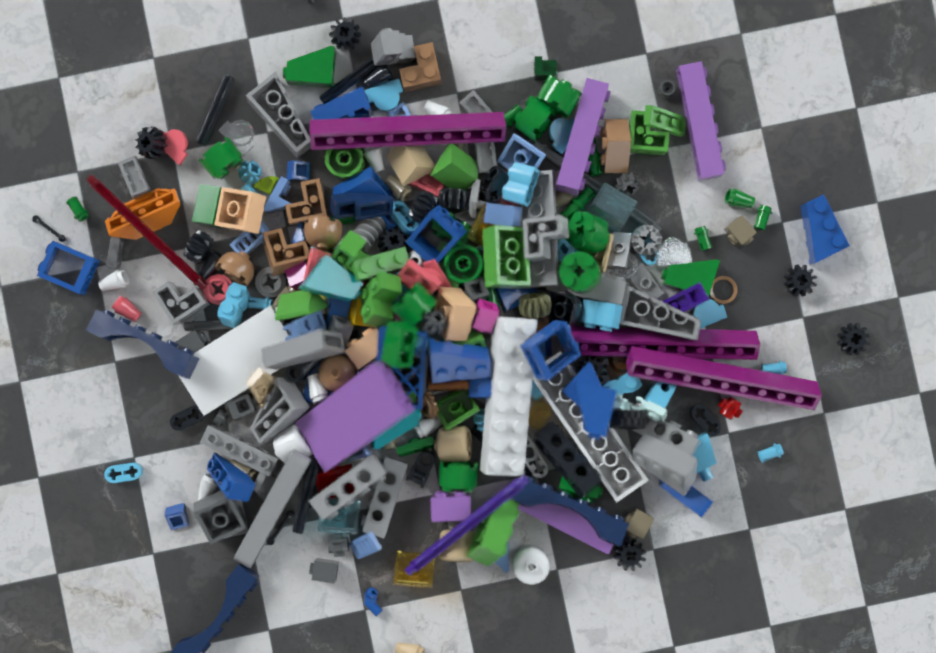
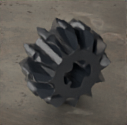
M345 17L342 23L336 19L337 26H330L332 32H329V37L332 38L331 43L337 44L336 48L338 50L342 46L344 51L348 50V46L354 49L353 43L359 44L360 40L357 37L362 36L361 32L358 31L359 25H354L353 19L349 20L348 23ZM346 31L348 36L344 37L342 33Z
M151 126L142 128V131L137 132L139 138L135 139L138 142L135 148L139 150L141 156H144L146 159H157L161 157V154H165L164 147L168 146L165 144V141L168 138L163 136L164 131Z
M454 188L440 190L438 202L441 207L450 211H466L469 209L470 192Z
M426 190L419 192L410 207V217L414 221L421 223L430 211L437 207L438 197Z
M393 227L390 232L385 229L383 235H379L377 247L381 248L379 253L405 247L408 253L407 233L401 234V228L397 232H395Z
M196 231L186 243L183 256L193 263L200 264L205 260L208 252L211 251L214 239L205 232Z
M799 264L795 265L794 269L789 268V274L784 275V278L788 279L787 282H784V286H790L787 292L793 291L794 296H798L800 293L802 297L806 296V292L812 293L811 287L817 286L815 282H812V280L817 279L816 275L811 276L814 270L809 269L807 271V265L800 267ZM801 277L803 283L800 284V281L797 280V278Z
M848 323L847 328H840L842 333H837V337H840L841 340L837 341V344H843L840 348L841 351L847 350V355H852V353L859 355L860 351L865 352L867 350L864 345H870L866 338H869L871 335L864 334L867 330L866 327L860 328L859 323L855 325ZM855 336L856 340L851 342V338Z
M586 356L587 361L580 357L579 361L582 365L576 364L575 367L582 369L587 362H590L596 367L594 370L599 381L603 382L604 380L600 375L606 376L607 372L602 371V369L608 367L607 364L600 365L604 359L600 358L596 361L597 356H593L592 360L590 356Z
M625 538L626 544L621 543L620 549L614 548V551L619 554L613 557L615 560H619L617 565L619 567L623 565L625 571L628 570L629 566L632 571H635L634 565L641 568L642 565L639 561H646V558L641 555H645L647 552L641 549L643 544H637L636 539L633 538L630 544L629 539ZM630 551L634 555L633 558H626L628 556L626 553Z

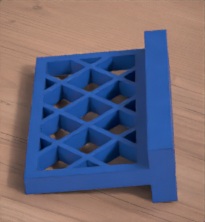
M381 326L378 330L376 362L381 361L387 326ZM418 331L417 336H422V344L417 349L416 347L414 349V354L416 353L420 357L421 363L417 367H414L412 364L410 367L412 371L406 376L398 368L391 366V371L395 370L402 378L399 382L405 381L411 388L406 393V396L414 391L419 397L418 403H412L414 409L423 408L427 347L426 331ZM414 372L420 378V382L415 386L407 379Z

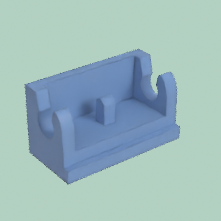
M320 310L285 325L283 330L289 329L291 331V335L286 337L285 340L320 329L323 330L327 326Z

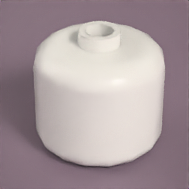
M295 423L273 438L275 454L284 463H286L294 449L307 457L313 454Z
M523 546L513 556V571L521 582L530 585L538 584L548 575L550 568L549 559L538 546Z

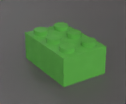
M494 225L483 229L485 287L521 289L531 286L530 260L525 259L523 227Z
M509 499L478 524L467 556L468 558L489 566L493 562H497L500 557H504L508 549L506 545L507 540L510 539L514 530L512 528L513 522L516 521L519 515V511H517L519 503Z

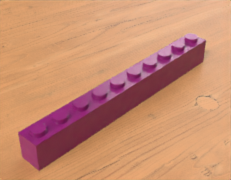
M503 112L310 120L311 150L505 142L506 123Z
M584 326L570 327L571 334L574 340L577 341L583 356L628 357L631 346L699 359L758 360L761 345L757 331L700 329L698 340L643 328L619 327V329L613 328L611 332L601 330V327H596V329Z
M631 346L626 360L628 376L814 411L822 397L817 381Z

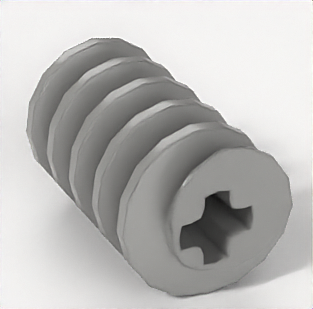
M381 217L363 219L353 230L354 233L359 234L366 241L361 249L366 254L370 250L371 245L382 234L383 229L386 228V224Z

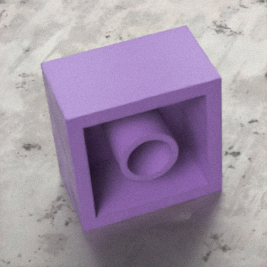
M437 490L435 494H432V522L463 521L471 515L470 493L455 490V493L447 494V491Z

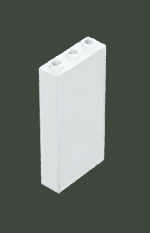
M275 305L267 307L194 353V356L200 359L190 380L179 377L203 415L212 412L249 389L246 382L258 368L269 374L279 370L264 368L261 350L262 348L286 341L285 338L291 335L289 329L283 330V327L289 323L286 324L284 320H275L277 310Z

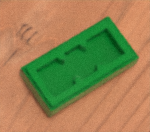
M431 436L421 440L420 438L411 439L409 444L396 447L399 457H404L433 448L434 438Z

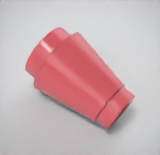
M120 296L112 306L115 313L134 322L142 314L127 297Z

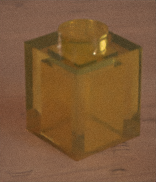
M542 400L540 403L535 401L529 411L528 424L539 431L551 416L552 412L549 411L551 407Z

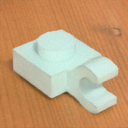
M616 394L612 411L632 410V404L627 399H623L622 394Z
M636 397V401L641 403V406L635 407L632 405V410L644 411L650 419L664 422L667 417V409L650 401L646 402L641 397Z

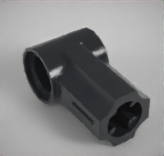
M323 358L288 366L285 371L287 379L293 382L306 380L308 374ZM296 368H298L300 371V374L297 378L294 376V371Z

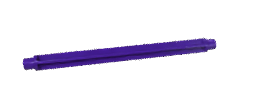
M525 475L519 479L516 478L410 562V565L405 568L406 573L412 575L414 572L422 569L522 490L524 485L529 482L528 478Z

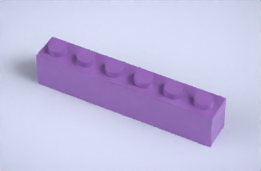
M702 61L680 65L676 73L698 181L721 177L724 171H726V164L721 159L722 145L716 135L718 134V125L713 120L715 110L709 100L711 90L710 86L706 85V67H703Z
M586 78L555 190L578 196L579 190L584 189L586 179H583L584 172H589L591 161H588L589 154H594L596 144L593 143L594 137L599 136L601 126H598L599 119L603 120L606 111L603 108V104L609 101L611 91H608L609 83Z
M519 504L518 506L519 510L606 554H609L613 544L599 539L591 525L582 516L569 508L553 504H541L531 507Z

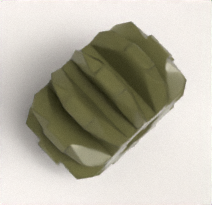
M540 292L526 293L520 297L518 304L520 314L525 318L530 317V319L544 318L550 314L552 307L550 296Z

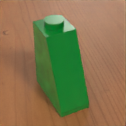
M328 46L287 61V66L283 68V78L287 84L324 88L333 87L336 62L335 46Z
M720 260L669 265L666 269L663 268L660 276V279L663 280L662 285L683 291L701 282L709 297Z

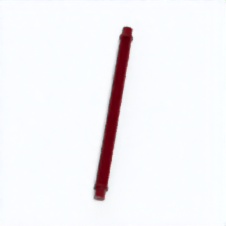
M91 174L85 180L91 185L92 189L101 195L194 283L193 285H197L201 290L208 285L202 276H199L104 186L100 179L97 180Z

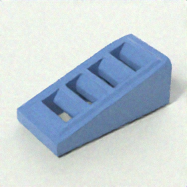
M373 532L360 535L349 543L357 559L382 549Z

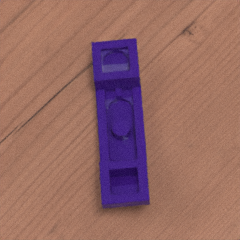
M701 282L662 302L685 312L710 299Z

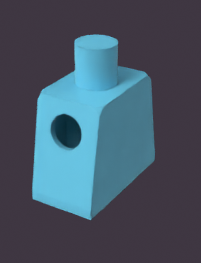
M653 381L643 399L646 402L650 401L665 408L677 385Z
M703 432L697 437L701 443L693 457L697 458L696 474L699 473L704 482L713 478L709 467L716 464V459L709 436Z

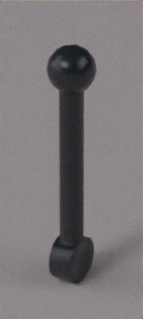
M33 216V222L42 225L44 228H46L48 231H50L52 234L58 237V240L60 242H64L66 240V237L64 235H60L47 224H45L43 221H41L40 216Z
M292 511L286 513V518L276 532L267 539L268 545L275 543V538L289 519L293 518L294 514Z

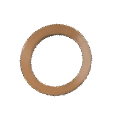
M717 277L714 279L710 296L717 303L727 304L735 299L738 291L737 285L730 277ZM719 280H727L733 286V294L727 300H719L713 294V286Z

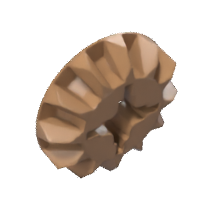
M430 391L423 393V408L420 411L426 418L433 419L437 416L438 407L434 399L435 396H432Z

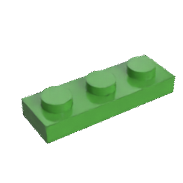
M646 105L644 125L669 132L676 136H685L686 117L653 105Z
M402 247L352 261L351 266L356 280L360 281L376 276L379 271L388 273L402 269L409 260L406 248Z

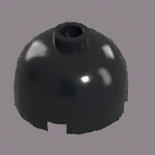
M556 291L549 295L552 307L548 315L550 319L548 322L551 323L554 320L565 321L570 327L575 326L583 314L581 299L569 291Z

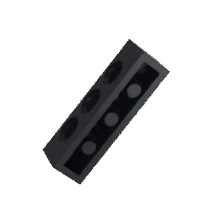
M551 421L534 433L533 442L581 500L600 486L602 481L600 473L596 469L591 468L586 456L576 450L574 442L566 438L563 429L559 425H555ZM558 442L561 446L555 447L551 443ZM569 456L573 461L568 462L563 457ZM582 471L585 473V476L580 477L576 472Z

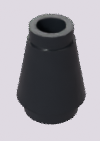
M386 64L384 66L380 65L364 79L367 88L370 89L390 82L393 76Z
M212 250L211 253L208 252L198 273L208 279L217 270L215 265L222 255L216 250Z

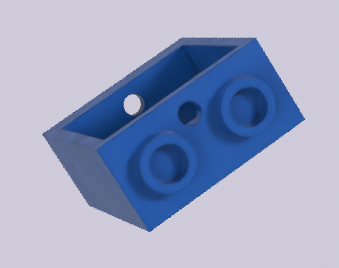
M438 205L430 211L407 239L406 243L425 261L435 259L440 264L448 251L454 248L467 231L459 221H456L449 215L445 208ZM433 218L453 236V239L441 253L421 235V232Z
M52 240L45 250L46 256L38 266L37 276L78 294L85 295L100 260ZM59 249L85 259L75 285L48 275Z
M554 320L520 345L536 379L545 381L582 355L577 341L574 340L571 334V328L565 321ZM556 332L565 352L547 365L537 345Z

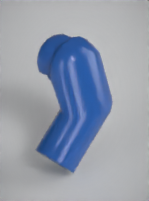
M368 588L365 592L364 604L375 616H378L383 610L376 603L378 591L375 588Z

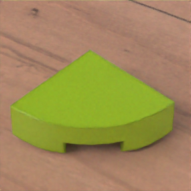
M275 176L264 177L256 182L253 187L271 195L279 178Z

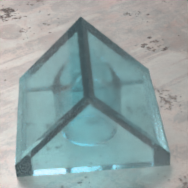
M604 182L587 212L605 219L609 225L607 227L609 230L619 232L636 206L637 201Z
M329 500L332 505L339 503V500ZM355 501L346 509L342 506L337 510L339 514L331 520L328 518L322 520L319 516L317 531L357 534L360 524L361 501Z

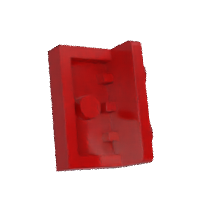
M352 464L337 466L325 473L322 469L319 470L316 479L318 494L352 470ZM347 483L345 490L347 493L352 494L355 491V487L352 483ZM332 494V495L330 496L329 500L332 499V498H334V497H338V496Z

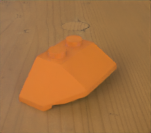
M155 189L124 204L154 232L172 223L179 209L180 201L175 189ZM117 211L105 220L108 235L111 237L135 240L144 237Z

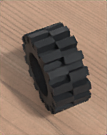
M613 410L610 418V428L624 430L645 429L646 412L639 410Z

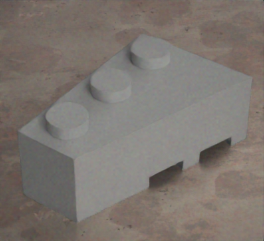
M287 377L275 378L273 382L275 385L271 393L267 394V401L264 407L260 408L250 428L259 444L273 443V438L294 424L310 408L296 384L288 380Z
M644 433L633 449V461L683 496L687 494L696 480L697 458Z

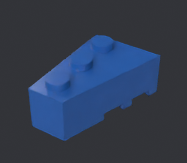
M363 87L335 98L326 104H319L310 111L313 120L367 118L374 116Z
M824 194L801 205L803 226L807 239L806 246L809 253V265L815 264L850 246Z
M428 338L432 383L491 377V360L487 347L463 344L462 346L452 344L451 341L443 343L434 341L433 338Z

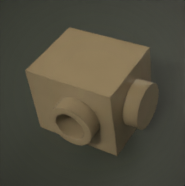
M743 215L724 228V231L729 235L727 236L728 240L738 247L743 244L747 246L754 240L752 236L757 233Z
M635 507L632 513H628L625 517L624 522L629 524L626 534L634 539L638 537L644 539L654 518Z

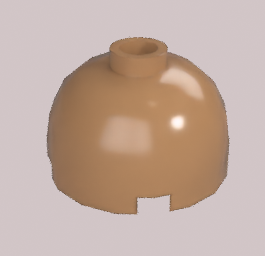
M315 216L308 218V222H304L305 239L307 243L312 247H316V249L327 251L335 247L342 238L343 225L338 219H335L334 222L329 220L328 216Z
M243 251L239 253L227 252L222 255L215 265L218 271L220 269L225 271L223 275L238 284L243 285L244 283L246 287L251 282L255 270L253 263L249 260L250 256Z
M343 354L326 357L318 369V377L321 384L332 392H336L357 376L355 364L348 356Z

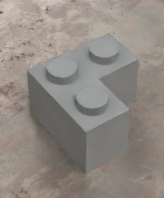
M391 28L382 29L371 43L375 66L411 63L416 58L412 35L399 33V30L392 31Z
M561 215L523 220L525 259L532 262L551 260L550 241L569 239L568 219Z
M168 281L152 292L174 325H180L210 305L202 290L197 287L181 295L176 285Z

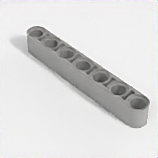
M295 449L292 451L233 560L249 569L253 566L310 464L311 458Z

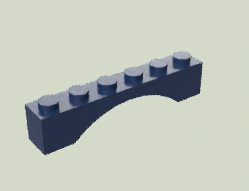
M106 309L104 312L95 311L86 331L109 341L122 338L140 339L156 351L166 370L190 380L200 359L194 356V351L186 347L181 350L177 348L179 344L169 339L167 342L162 341L163 336L154 332L150 335L146 333V328L137 324L133 327L130 325L131 321L123 317L119 319L114 318L115 313Z
M528 476L526 477L529 482L524 485L522 490L510 498L525 507L553 504L569 508L582 516L591 525L599 539L615 546H621L629 526L628 523L624 522L625 518L614 514L612 517L607 515V511L600 507L593 509L588 506V502L578 499V501L570 499L571 495L563 491L556 493L552 491L553 487L544 483L540 486L534 483L535 479Z
M238 564L226 580L225 600L215 621L202 632L181 639L171 653H205L212 645L209 643L212 637L217 638L222 632V624L225 621L228 623L235 615L232 612L235 607L238 606L240 608L246 601L245 594L248 591L252 592L259 584L256 581L259 575L252 569Z

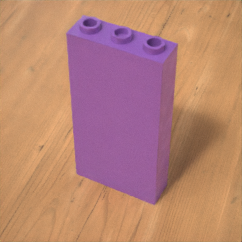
M381 360L371 364L300 418L295 424L325 473L342 464L414 412L415 409L412 406L411 400L404 393L400 382L393 375L391 367Z

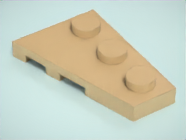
M258 368L246 383L260 408H263L267 401V394L271 393L275 385L273 382L276 377Z

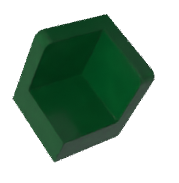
M542 56L534 57V80H546L548 75L558 77L556 60H542Z

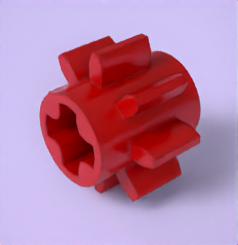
M731 396L727 400L722 398L718 405L722 408L719 413L729 420H732L733 417L739 418L743 412L740 409L742 404Z

